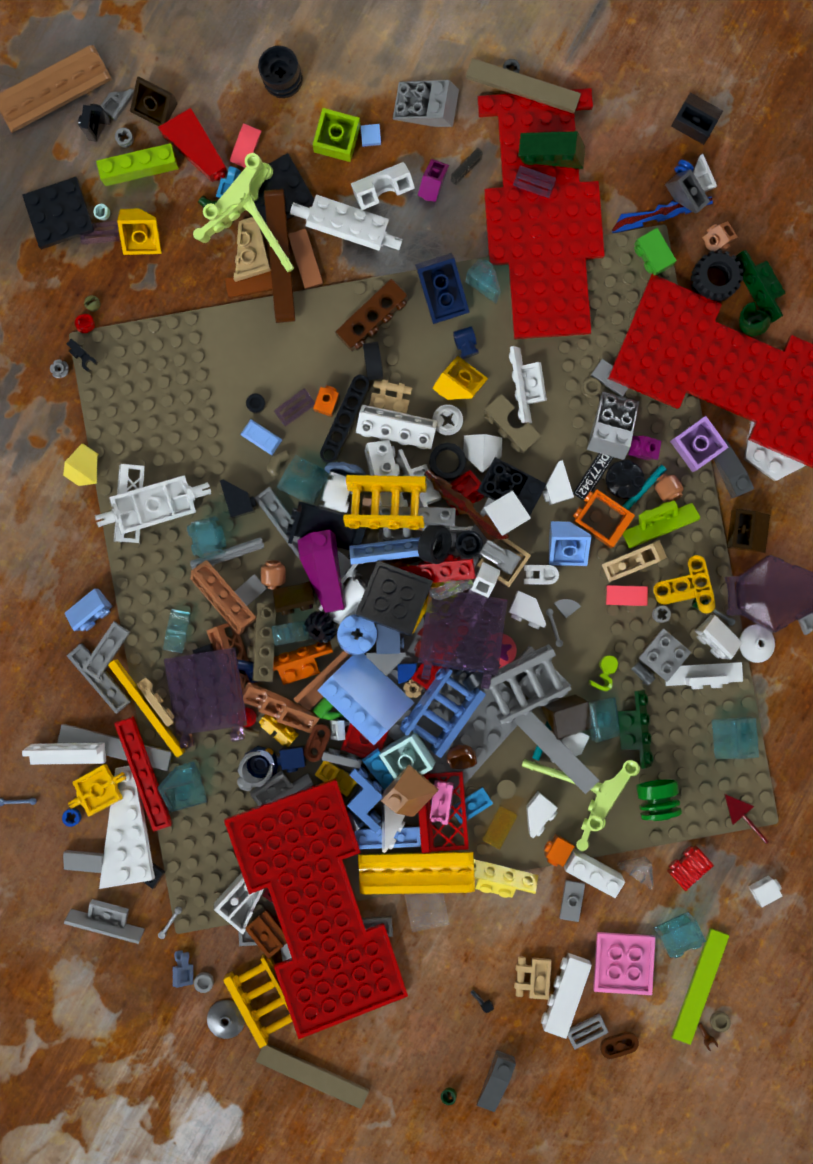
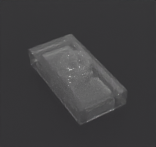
M452 579L445 581L444 585L430 590L429 593L431 598L443 600L472 588L473 582L472 579L457 581Z

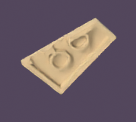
M251 217L239 221L237 256L235 257V282L271 271L263 234L255 219Z

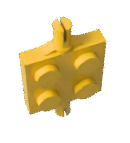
M105 764L73 781L77 798L68 802L69 807L73 809L81 804L88 817L122 800L123 797L118 789V783L126 780L125 773L121 772L114 777L108 765Z

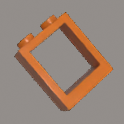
M598 489L594 492L590 491L584 499L586 504L583 508L579 507L574 513L573 517L575 520L573 523L608 547L613 548L635 515ZM596 498L623 516L609 538H606L581 521Z

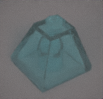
M479 259L468 270L465 282L497 304L501 290L496 270L489 261Z
M195 762L176 766L158 786V791L169 812L207 803L200 772Z

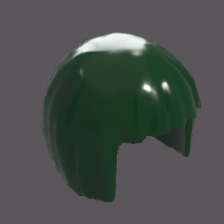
M755 302L745 305L740 313L739 326L743 333L748 336L761 335L771 325L769 314L756 310Z

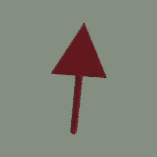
M724 794L732 825L743 817L764 843L768 844V840L745 815L754 806Z

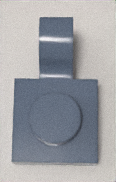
M183 950L175 951L174 956L178 966L173 967V987L178 988L192 985L193 965L188 964L189 952L183 953Z

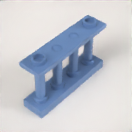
M446 665L437 671L434 681L410 715L403 719L400 728L407 736L413 731L431 743L430 750L440 758L445 754L486 695L477 687L470 692L464 685L450 676L453 671ZM445 682L465 696V700L461 705L455 704L439 693ZM433 699H436L454 712L450 721L444 720L428 709ZM422 715L443 728L439 737H434L416 724Z

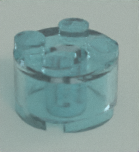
M216 516L193 521L191 525L187 526L188 534L192 537L193 541L191 549L194 556L198 555L201 559L226 553V550H223V547L226 546L222 525H217L216 521H219Z

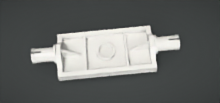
M319 195L315 196L312 207L308 208L293 202L290 210V215L306 219V227L378 251L383 245L398 251L400 250L403 239L389 235L385 231L389 221L388 218Z
M185 475L109 497L112 511L95 515V520L104 519L97 522L98 527L115 522L122 535L195 513L193 501H195V498L210 495L211 489L202 491V489L210 487L208 482L194 487L188 486Z

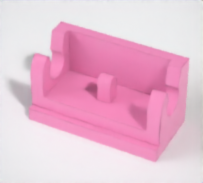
M435 780L434 786L439 790L432 797L430 819L431 822L440 821L442 824L448 825L454 783Z

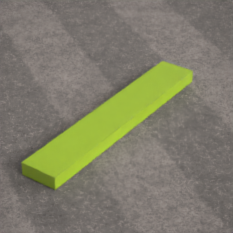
M712 928L709 929L671 1035L673 1039L691 1045L728 942V934Z

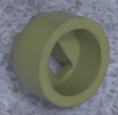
M90 295L84 300V305L89 311L95 312L100 308L101 303L96 296ZM93 299L96 300V301H93L92 303H90L89 305H87V303H89V302L92 301Z

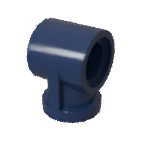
M472 326L453 332L456 347L458 350H461V359L469 358L479 353V350L475 347L477 342Z

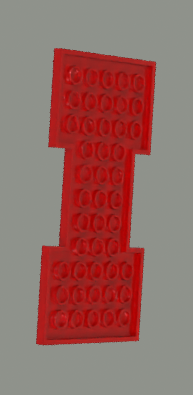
M651 274L608 379L676 409L680 408L685 394H691L755 422L748 438L749 441L813 468V344L791 335L788 338L784 351L716 322L715 320L722 304Z
M336 779L224 819L248 893L252 894L265 888L269 889L292 958L273 966L298 1040L408 997L385 925L381 923L365 930L346 873L343 859L359 854L360 849Z

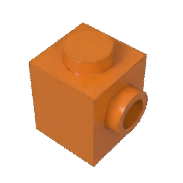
M327 385L325 388L320 387L313 407L314 411L333 417L340 397L339 393L336 392L337 389Z
M555 834L552 841L549 840L544 847V851H546L544 854L548 858L547 862L556 867L558 864L563 867L575 846L573 843Z

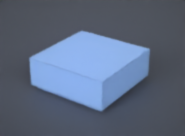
M379 124L361 126L362 147L381 145Z

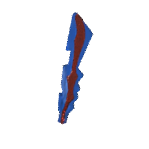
M708 197L710 202L707 205L713 204L712 197ZM671 201L668 205H658L655 211L621 214L612 229V233L643 227V222L651 220L661 222L673 218L680 213L685 212V214H688L692 211L678 202Z

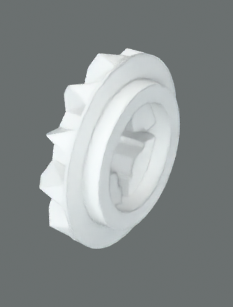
M442 405L433 414L432 420L437 421L436 430L438 433L445 436L453 435L462 427V413L453 405ZM453 414L451 418L453 423L451 425L448 423L443 427L444 419L442 416L449 417Z

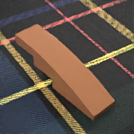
M249 682L239 697L240 702L257 707L259 712L275 717L277 722L311 733L320 719L315 713L301 705Z

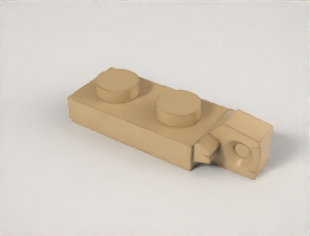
M147 678L137 683L136 685L164 724L168 727L175 723L173 720L175 715L169 708L165 709L161 704L164 702L158 693H153V684Z

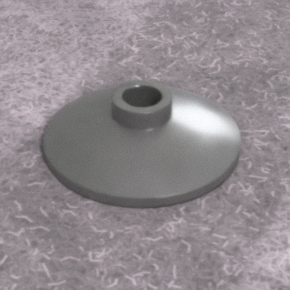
M232 1000L216 1002L210 1008L207 1015V1024L210 1031L219 1038H233L243 1030L245 1025L242 1014L236 1003ZM222 1019H228L229 1023L224 1024Z

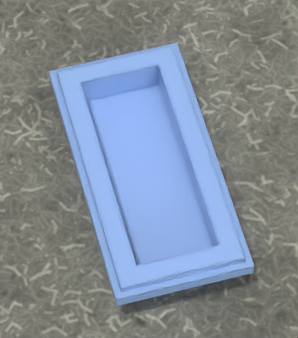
M252 419L249 420L240 434L270 455L274 454L282 442L281 438Z

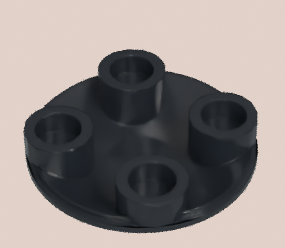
M630 460L614 463L606 474L608 490L614 496L623 499L637 495L642 490L645 482L641 468Z

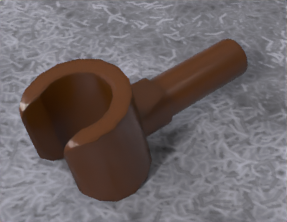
M701 1022L698 1023V1027L705 1038L704 1044L707 1049L711 1051L709 1044L712 1042L718 1047L714 1037L709 1036Z

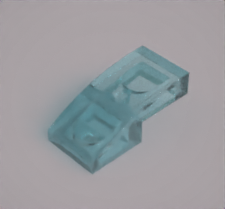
M171 609L163 650L183 653L191 613Z
M306 620L272 626L275 646L313 639L304 630L306 628L304 625Z

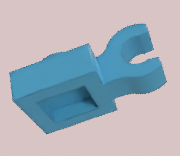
M232 166L229 167L227 178H221L216 197L221 198L240 175L241 170Z

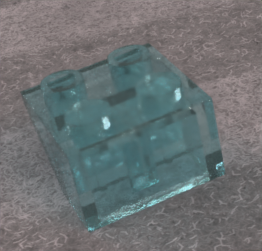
M295 455L286 468L277 488L305 503L314 505L329 474L325 469Z
M738 717L712 720L716 759L759 758L756 718Z

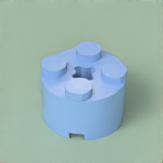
M356 614L346 617L340 623L337 631V640L340 647L351 655H361L368 652L375 644L377 638L374 622L358 617ZM356 630H358L359 634L362 635V637H359L358 640H355V637L351 635V633H355Z

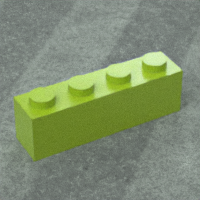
M171 143L96 161L100 179L105 186L179 169L176 153Z

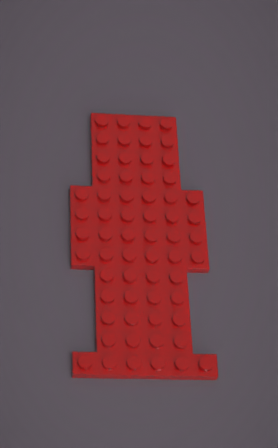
M592 88L571 89L581 93L575 111L592 110ZM515 94L478 96L479 117L498 116L503 187L484 189L489 266L509 265L514 339L591 334L586 259L604 258L605 256L599 181L580 182L579 169L537 164L527 165L518 156L521 133L576 131L575 115Z

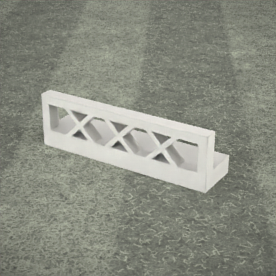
M119 465L117 495L127 492L132 486L135 489L143 487L145 466ZM129 469L140 470L139 479L134 483L128 477ZM115 523L114 542L139 543L140 529L135 530V539L124 538V534H120L118 525Z
M105 743L30 744L22 750V756H29L30 765L100 764L106 762Z

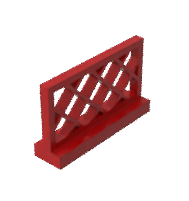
M463 771L423 774L422 776L428 781L429 778L435 777L440 781H447L451 776H459V785L453 789V794L455 793L461 798V804L457 808L451 805V809L454 812L450 815L449 820L457 813L462 817L463 823L457 828L449 821L448 824L456 831L448 838L441 832L445 824L439 829L432 824L430 819L431 801L429 800L418 811L422 854L434 851L469 849ZM457 832L464 837L465 845H456L451 840ZM438 833L447 840L443 846H434V838Z

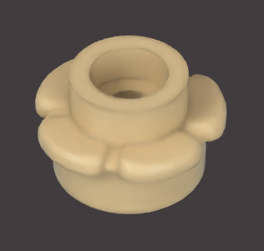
M410 679L404 685L405 694L409 698H417L421 695L423 687L413 679Z

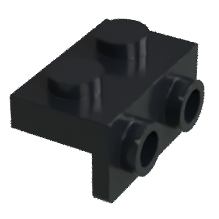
M98 104L83 105L82 115L78 119L79 127L87 139L92 142H97L99 124L110 125L111 122L104 109Z

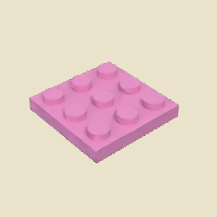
M597 932L594 992L652 995L655 936Z

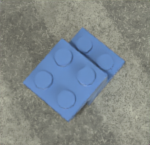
M363 766L360 769L353 768L349 775L361 788L351 797L347 806L376 833L381 828V816L375 810H370L382 799L383 787L376 779L372 781L369 778V772Z

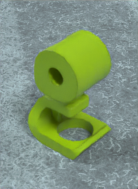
M610 655L603 656L599 661V667L602 670L599 677L604 680V686L589 680L590 686L602 691H608L612 688V679L608 676L616 672L618 661L614 656Z

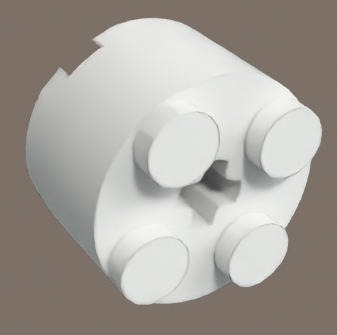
M330 471L329 475L332 478L326 481L321 500L324 503L323 505L319 504V507L347 513L350 504L347 498L352 492L347 489L346 476Z

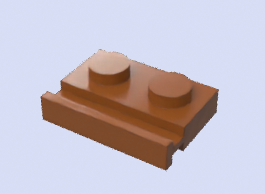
M267 909L246 926L247 933L268 959L287 944L281 926Z

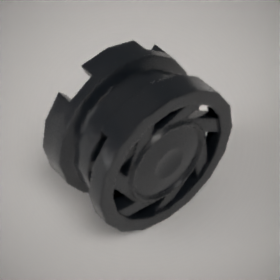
M466 530L457 536L455 546L458 553L469 558L480 553L483 541L477 532Z

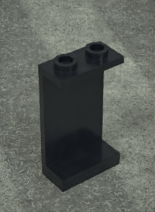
M299 501L297 508L292 510L290 519H293V524H288L286 535H289L288 543L292 544L294 536L302 538L313 532L331 530L336 534L337 547L349 550L348 559H350L349 546L361 545L366 527H359L357 529L346 527L343 520L345 513Z

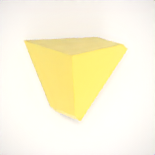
M81 444L65 461L63 476L78 486L97 484V456L99 454L85 444Z

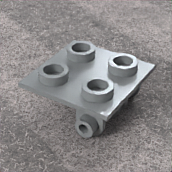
M663 628L640 655L639 659L668 682L691 654V651Z

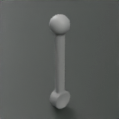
M548 608L546 614L550 618L554 631L555 645L561 647L563 641L560 640L552 615L553 610Z
M181 907L175 908V913L165 928L158 933L160 939L166 937L167 930L177 915L182 912Z

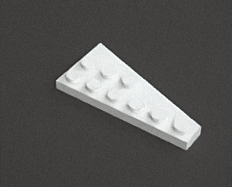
M130 766L115 768L114 777L124 772L126 780L118 783V789L123 799L110 806L99 889L155 879L143 802Z

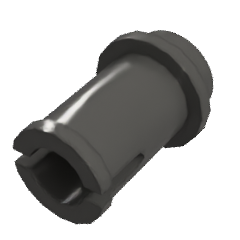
M641 661L631 669L643 681L642 684L648 686L656 679L653 676L654 673H650Z

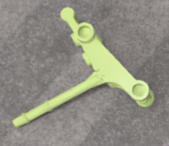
M249 153L245 157V169L215 205L207 204L203 208V215L211 221L202 228L195 229L193 236L202 243H207L213 234L221 232L224 228H229L232 222L247 210L255 219L270 243V247L273 248L280 259L281 264L287 272H291L294 267L289 261L290 259L287 258L278 240L270 231L254 201L259 199L258 192L264 180L272 177L273 168L267 163H262L261 158L257 154Z
M526 759L523 761L522 766L532 771L535 770L551 777L574 783L564 772L556 770V768L553 769ZM633 760L626 761L623 764V768L614 778L604 781L603 784L597 783L591 789L597 796L595 800H591L588 811L591 812L589 819L585 818L581 827L584 833L576 844L580 851L588 849V839L591 831H599L605 827L607 814L630 778L640 772V766L637 762Z

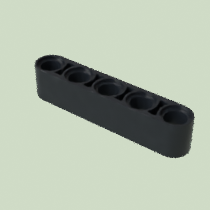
M357 375L353 378L321 448L320 457L326 464L337 461L369 391V380L364 375ZM358 381H364L366 383L365 388H356L355 385ZM356 398L358 404L355 407H350L347 404L349 399ZM343 415L350 417L348 424L340 423V418ZM333 434H342L341 441L334 442L332 440ZM327 450L334 452V457L330 460L324 458V453Z

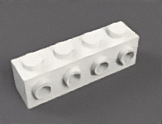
M362 404L356 433L364 437H377L382 441L391 440L401 445H414L420 449H431L437 421Z
M390 440L367 443L364 451L370 476L400 475L399 465L395 464L394 460L395 448L391 446ZM391 492L380 493L379 506H391ZM401 492L399 507H408L407 500L403 498L402 493L404 492Z

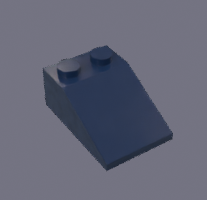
M452 253L415 264L433 324L470 313Z

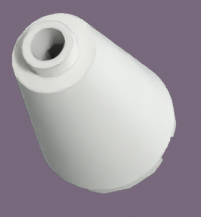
M355 573L342 590L345 610L329 612V616L334 617V622L340 624L346 617L355 615L369 582L367 579L365 581L360 579L362 577L361 574Z

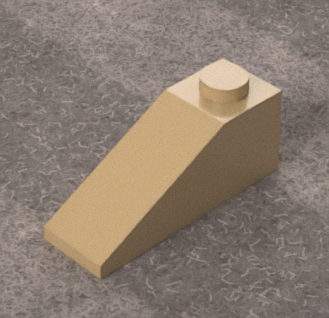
M660 540L606 562L602 564V567L609 582L658 563L667 558Z

